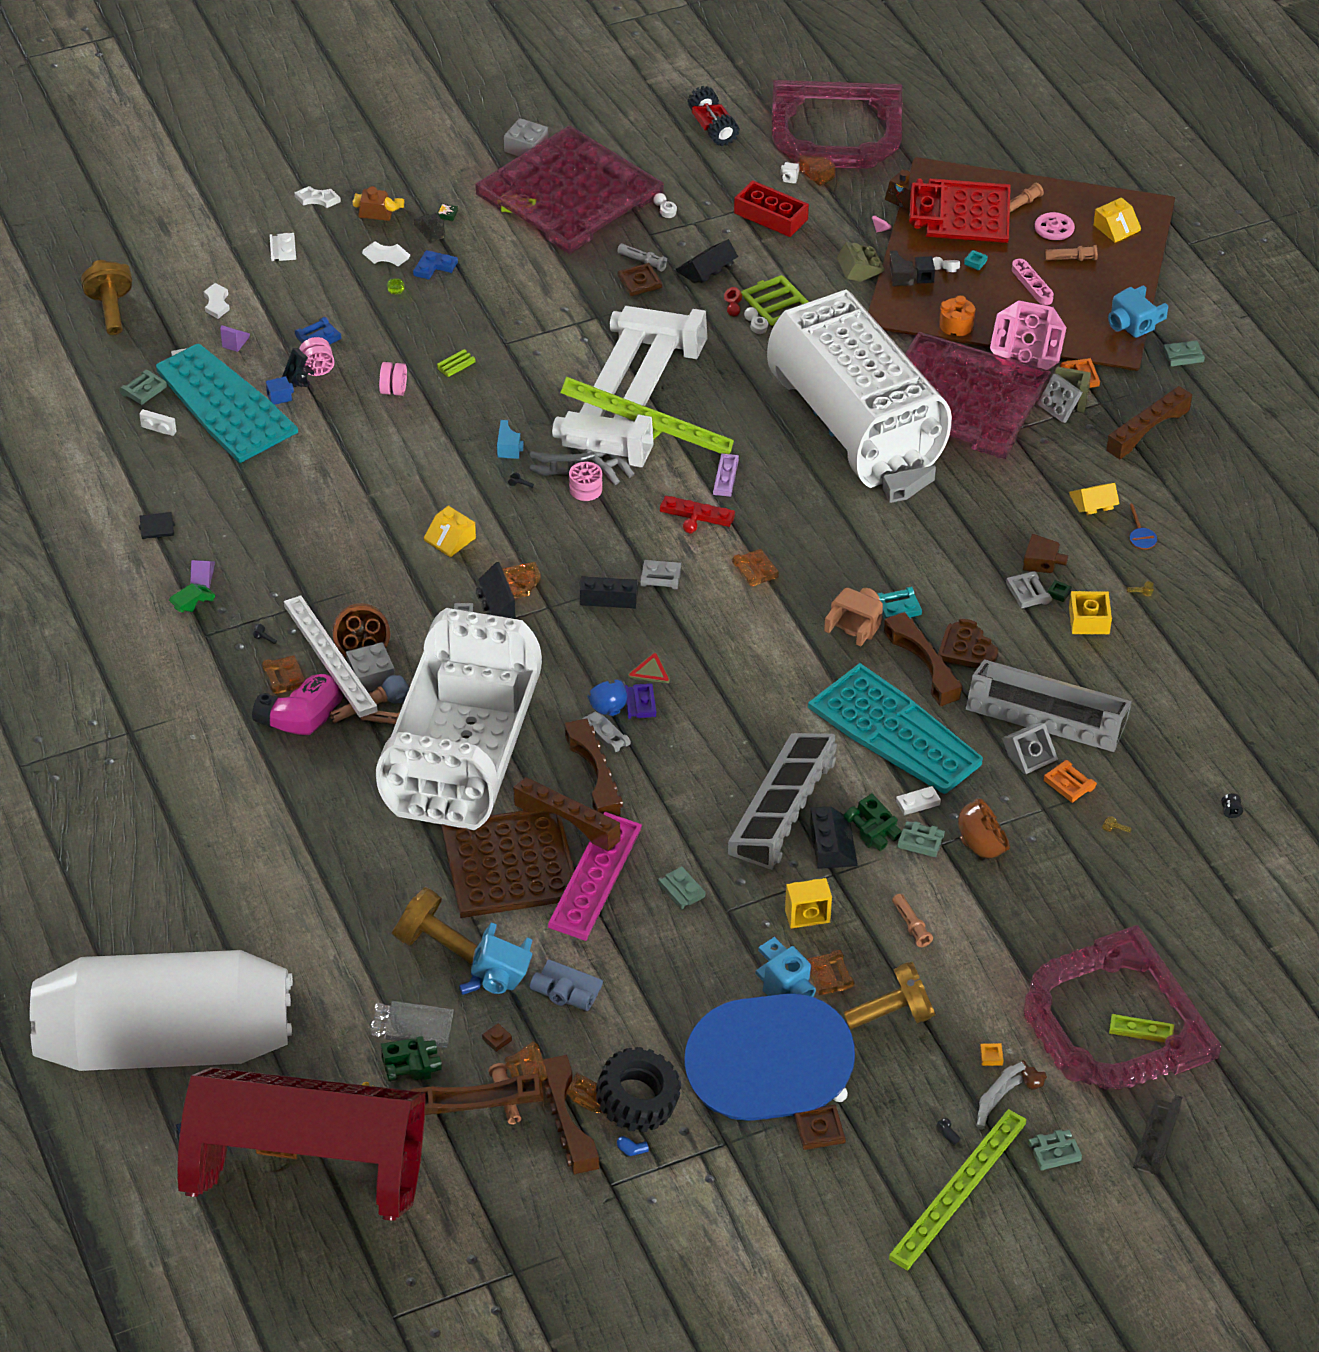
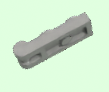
M595 711L582 718L588 719L589 724L594 727L595 737L612 753L620 751L621 747H627L631 744L629 737L625 734L623 735L603 714Z

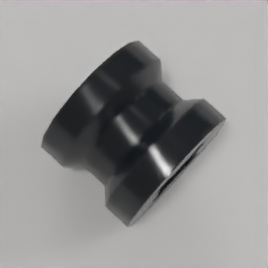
M1227 794L1221 799L1222 806L1224 807L1223 812L1226 817L1237 818L1242 815L1243 806L1241 805V797L1238 794Z

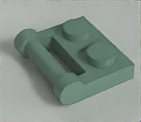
M144 370L135 380L120 387L119 391L124 397L128 396L142 405L165 389L167 382L152 372Z

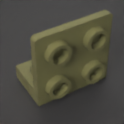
M1056 367L1055 374L1060 375L1083 392L1077 402V412L1084 413L1088 401L1091 373Z

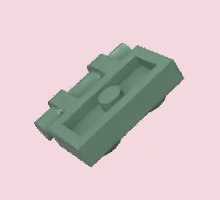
M906 821L897 848L937 857L945 831L938 829L937 826L932 825V827L921 825V822L914 821L913 823Z
M1060 1129L1054 1131L1053 1134H1039L1035 1138L1028 1139L1030 1148L1038 1146L1034 1148L1033 1154L1040 1170L1082 1160V1154L1075 1139L1066 1140L1072 1137L1070 1130L1062 1131Z

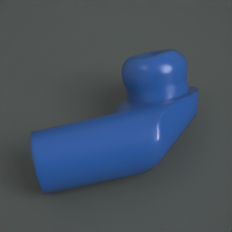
M471 973L470 982L459 985L461 994L464 995L480 989L484 979Z
M625 1136L617 1139L618 1148L628 1156L649 1152L646 1141L635 1144Z

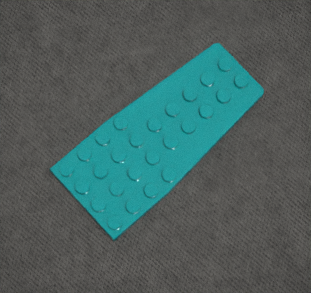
M195 344L156 364L157 373L167 382L168 386L205 430L239 464L298 433V427L267 397L201 344Z
M861 663L808 702V708L845 735L929 786H933L934 789L943 794L948 793L982 765L983 757L907 695Z

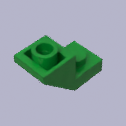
M191 583L171 596L169 601L179 612H193L198 600L202 602L205 600L213 601L216 595L206 585Z

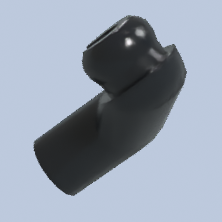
M942 1118L937 1122V1129L955 1146L961 1138L950 1128L952 1125L951 1121L948 1118Z

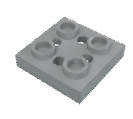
M1053 374L1037 404L1061 422L1066 423L1083 392L1060 375Z

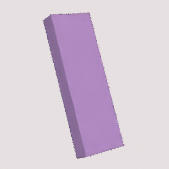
M721 453L713 495L731 497L739 455Z

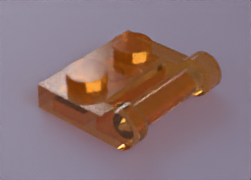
M762 549L742 556L738 554L732 558V563L742 571L750 586L779 577V571ZM746 563L750 566V568L753 570L755 574H752V572L746 566Z
M295 655L273 661L267 659L262 662L263 670L267 672L272 684L271 690L274 694L298 689L305 681ZM279 669L284 683L278 682L274 670Z
M839 949L832 951L830 954L807 958L811 964L810 974L818 995L849 989L855 984L853 978L849 976L843 961L844 955ZM831 963H836L842 980H836L830 965Z
M533 1041L515 1055L508 1056L504 1060L507 1068H509L511 1078L520 1076L517 1068L519 1064L521 1065L523 1075L539 1074L542 1082L548 1078L539 1046Z

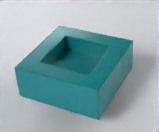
M972 250L965 258L964 265L980 270L987 262L988 256Z

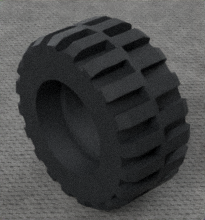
M636 1047L635 1050L625 1048L623 1053L622 1051L614 1053L613 1057H609L603 1066L596 1085V1100L600 1104V1110L603 1114H607L606 1118L608 1120L616 1122V1126L620 1128H628V1131L634 1132L637 1129L639 1132H647L648 1128L655 1130L659 1125H664L668 1118L671 1117L680 1097L681 1082L678 1080V1072L673 1070V1064L670 1061L664 1060L665 1057L663 1055H657L651 1049H648V1051L643 1050V1047ZM625 1080L641 1081L653 1090L656 1097L652 1099L635 1098L624 1090L621 1082Z

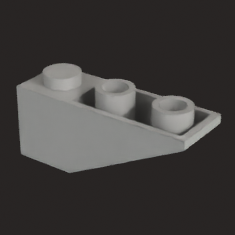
M936 466L883 475L882 489L889 503L907 500L935 480Z

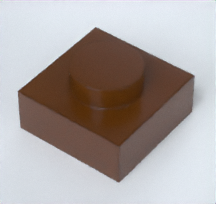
M497 1023L482 1034V1039L497 1052L512 1041V1035Z

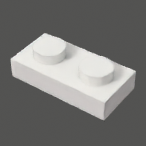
M144 409L140 412L141 427L174 436L176 433L175 418Z
M933 786L896 797V803L904 816L939 806L941 802Z

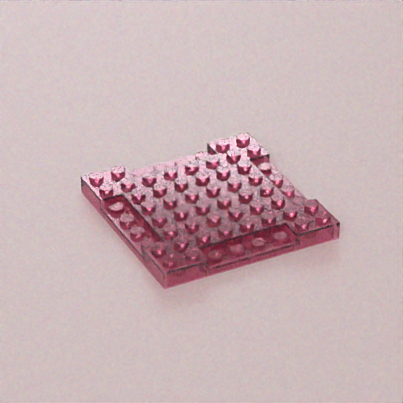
M569 125L477 182L475 188L476 195L498 209L502 205L544 232L548 241L571 254L591 241L593 233L635 206L642 208L651 202L657 193H663L664 183ZM529 198L536 199V204L529 203Z
M918 332L905 353L949 405L951 411L949 437L972 443L973 450L1003 459L1007 458L1017 440L1021 427L1036 401H1039L1051 375V371L922 332Z

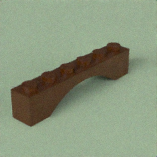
M1180 386L1176 387L1109 434L1106 451L1119 460L1134 449L1141 438L1156 424L1168 418H1180L1190 410L1192 394Z
M905 612L886 618L884 633L892 644L912 652L928 668L932 678L931 695L941 707L959 700L962 690L961 682L954 677L951 669L944 664L942 657L934 651L932 644L924 638L922 631L918 630L913 619L909 618Z
M587 718L565 723V738L570 750L583 757L592 766L597 776V784L592 792L593 810L602 814L607 812L620 816V807H623L622 797L617 795L616 782L611 780L610 767L605 765L606 758L604 753L600 752V742L598 739H595L593 725L589 724Z
M527 777L513 787L515 806L529 813L546 811L559 815L580 829L592 844L606 851H609L621 841L620 822Z
M562 1055L543 1059L542 1069H539L540 1078L546 1082V1086H544L547 1098L551 1099L549 1103L551 1114L556 1115L557 1118L555 1119V1127L557 1132H561L562 1135L560 1137L561 1147L567 1151V1154H565L567 1166L572 1167L573 1174L599 1169V1155L594 1139L583 1133L574 1124L566 1110L565 1100L572 1085V1069L568 1056Z
M539 1074L516 1076L504 1081L478 1086H431L411 1089V1091L425 1092V1115L544 1101L542 1079Z

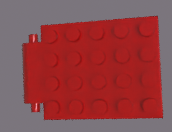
M917 179L916 183L911 184L909 222L916 229L926 227V237L1008 243L1010 185L929 179L928 184L923 183L922 179Z

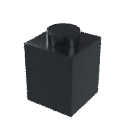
M932 256L915 257L914 272L917 284L934 283L935 266Z

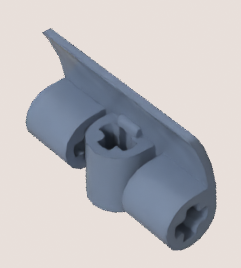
M547 960L542 973L536 972L530 983V989L548 996L556 1005L562 1006L566 1003L588 1011L603 985V980L555 961Z

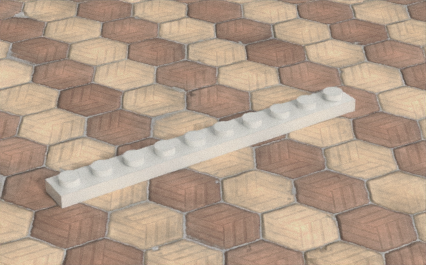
M298 596L285 600V609L358 716L363 717L378 712L377 705L303 597Z

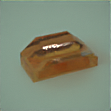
M577 1072L566 1093L573 1102L591 1112L602 1113L599 1108L600 1104L596 1100L597 1083Z

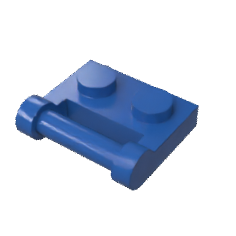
M326 317L320 318L318 322L306 328L295 330V335L301 343L314 337L323 338L329 344L341 339V333L329 323ZM323 327V329H321V330H319V331H317V332H315V333H313V334H310V335L306 336L307 334H309V333H311V332H313V331H315V330H318V329H320V328Z

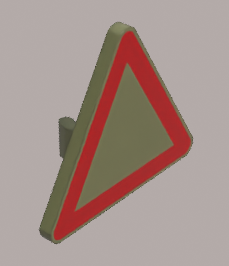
M652 653L628 674V677L631 679L660 683L670 682L669 676L657 653Z

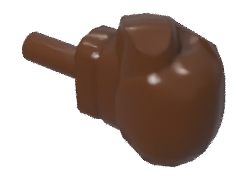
M1022 1060L1021 1062L1024 1064L1025 1070L1021 1072L1025 1086L1031 1090L1043 1087L1047 1078L1046 1072H1038L1035 1067H1028L1026 1062Z

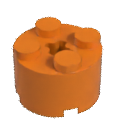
M957 296L941 303L940 328L944 333L965 336L973 330L975 306L970 301L966 300L964 296Z

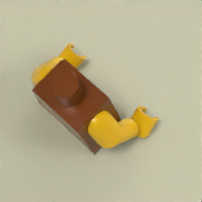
M371 186L368 189H363L362 194L355 193L353 206L359 207V218L390 221L392 211L404 208V199L395 198L393 201L389 198L386 191L377 190L376 187Z

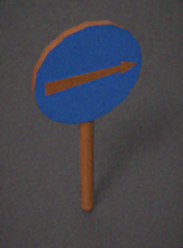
M1131 503L1130 508L1138 529L1131 532L1130 542L1136 548L1150 549L1156 545L1157 536L1152 530L1141 528L1134 505Z

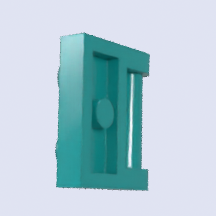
M912 586L906 587L905 590L891 593H877L880 601L883 603L882 615L884 619L903 612L909 618L922 615V609ZM903 597H907V598H908V599H903V600H898V601H893V602L885 603V601H889V600L899 599V598H903Z

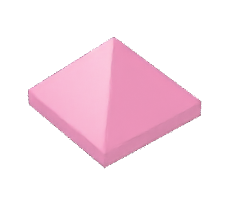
M877 216L872 217L876 233L892 229V226Z

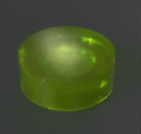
M397 278L389 280L387 282L388 292L391 294L402 293L404 291V282Z

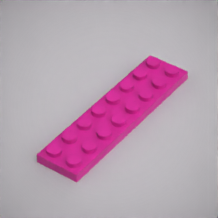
M604 812V815L620 822L621 841L609 851L592 844L591 841L589 842L548 923V928L587 941L642 827V824Z

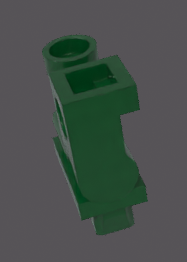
M873 793L859 801L857 808L855 806L849 808L843 816L848 822H854L860 829L859 837L868 848L874 846L881 851L888 844V841L885 839L886 836L892 841H896L902 833L897 826L898 819L892 816L890 811Z
M419 1036L416 1039L381 1043V1058L389 1082L397 1080V1076L410 1075L414 1080L421 1078L425 1080L431 1079V1072L442 1070L439 1056L428 1057L429 1055L437 1054L435 1040L424 1041L423 1036Z

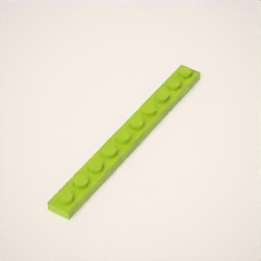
M569 377L565 378L560 392L562 394L633 421L636 420L638 415L652 417V428L718 452L719 454H730L734 442L732 439Z
M1010 1109L1005 1112L890 1253V1261L907 1271L1023 1129L1027 1119Z

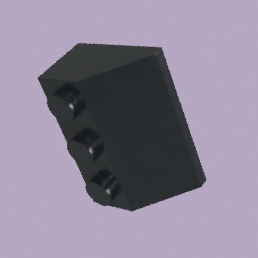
M727 239L693 257L676 268V271L693 283L698 281L703 283L710 279V274L716 275L721 272L723 266L726 268L734 264L733 260L738 255L730 240Z
M496 562L478 579L477 597L482 600L481 607L483 612H487V615L516 619L514 596L500 562Z
M581 576L580 605L636 609L639 579Z
M831 806L811 808L810 827L817 868L858 866L851 823L843 817L844 814Z

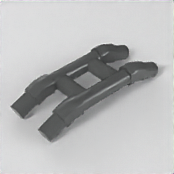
M531 451L530 458L537 459L540 462H550V468L531 464L530 471L544 476L569 475V471L575 465V462L580 463L595 458V453L592 451L568 455ZM557 462H568V468H557Z

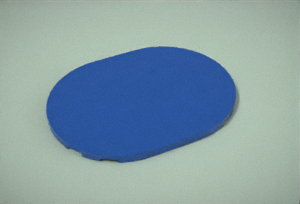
M779 994L739 999L724 1003L711 1010L697 1023L689 1036L685 1049L687 1078L692 1090L703 1104L714 1112L728 1116V1118L744 1121L794 1116L795 1113L806 1112L825 1106L846 1087L853 1072L855 1061L853 1037L842 1016L825 1002L802 994Z

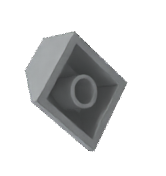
M1045 723L1032 724L1002 738L1008 756L1024 774L1058 760Z

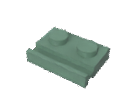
M1198 341L1165 344L1163 347L1170 366L1201 363L1205 359Z
M682 866L666 874L663 879H658V885L681 910L684 909V906H690L705 897V891Z

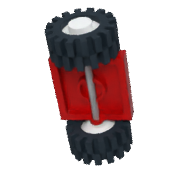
M701 86V89L699 87L696 88V92L693 90V95H689L690 99L687 101L688 106L704 131H709V136L718 146L719 144L720 146H724V144L727 146L728 142L733 143L732 140L737 139L736 135H739L738 131H740V128L723 105L718 104L719 99L713 89L708 86Z

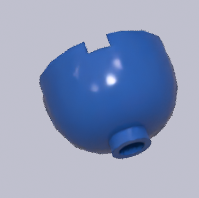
M614 680L615 683L612 684L606 681L590 690L591 695L587 697L596 712L610 716L620 713V710L627 702V691L621 680Z

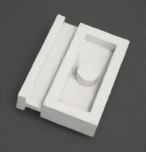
M294 233L277 234V236L270 234L271 261H274V259H279V261L296 260Z

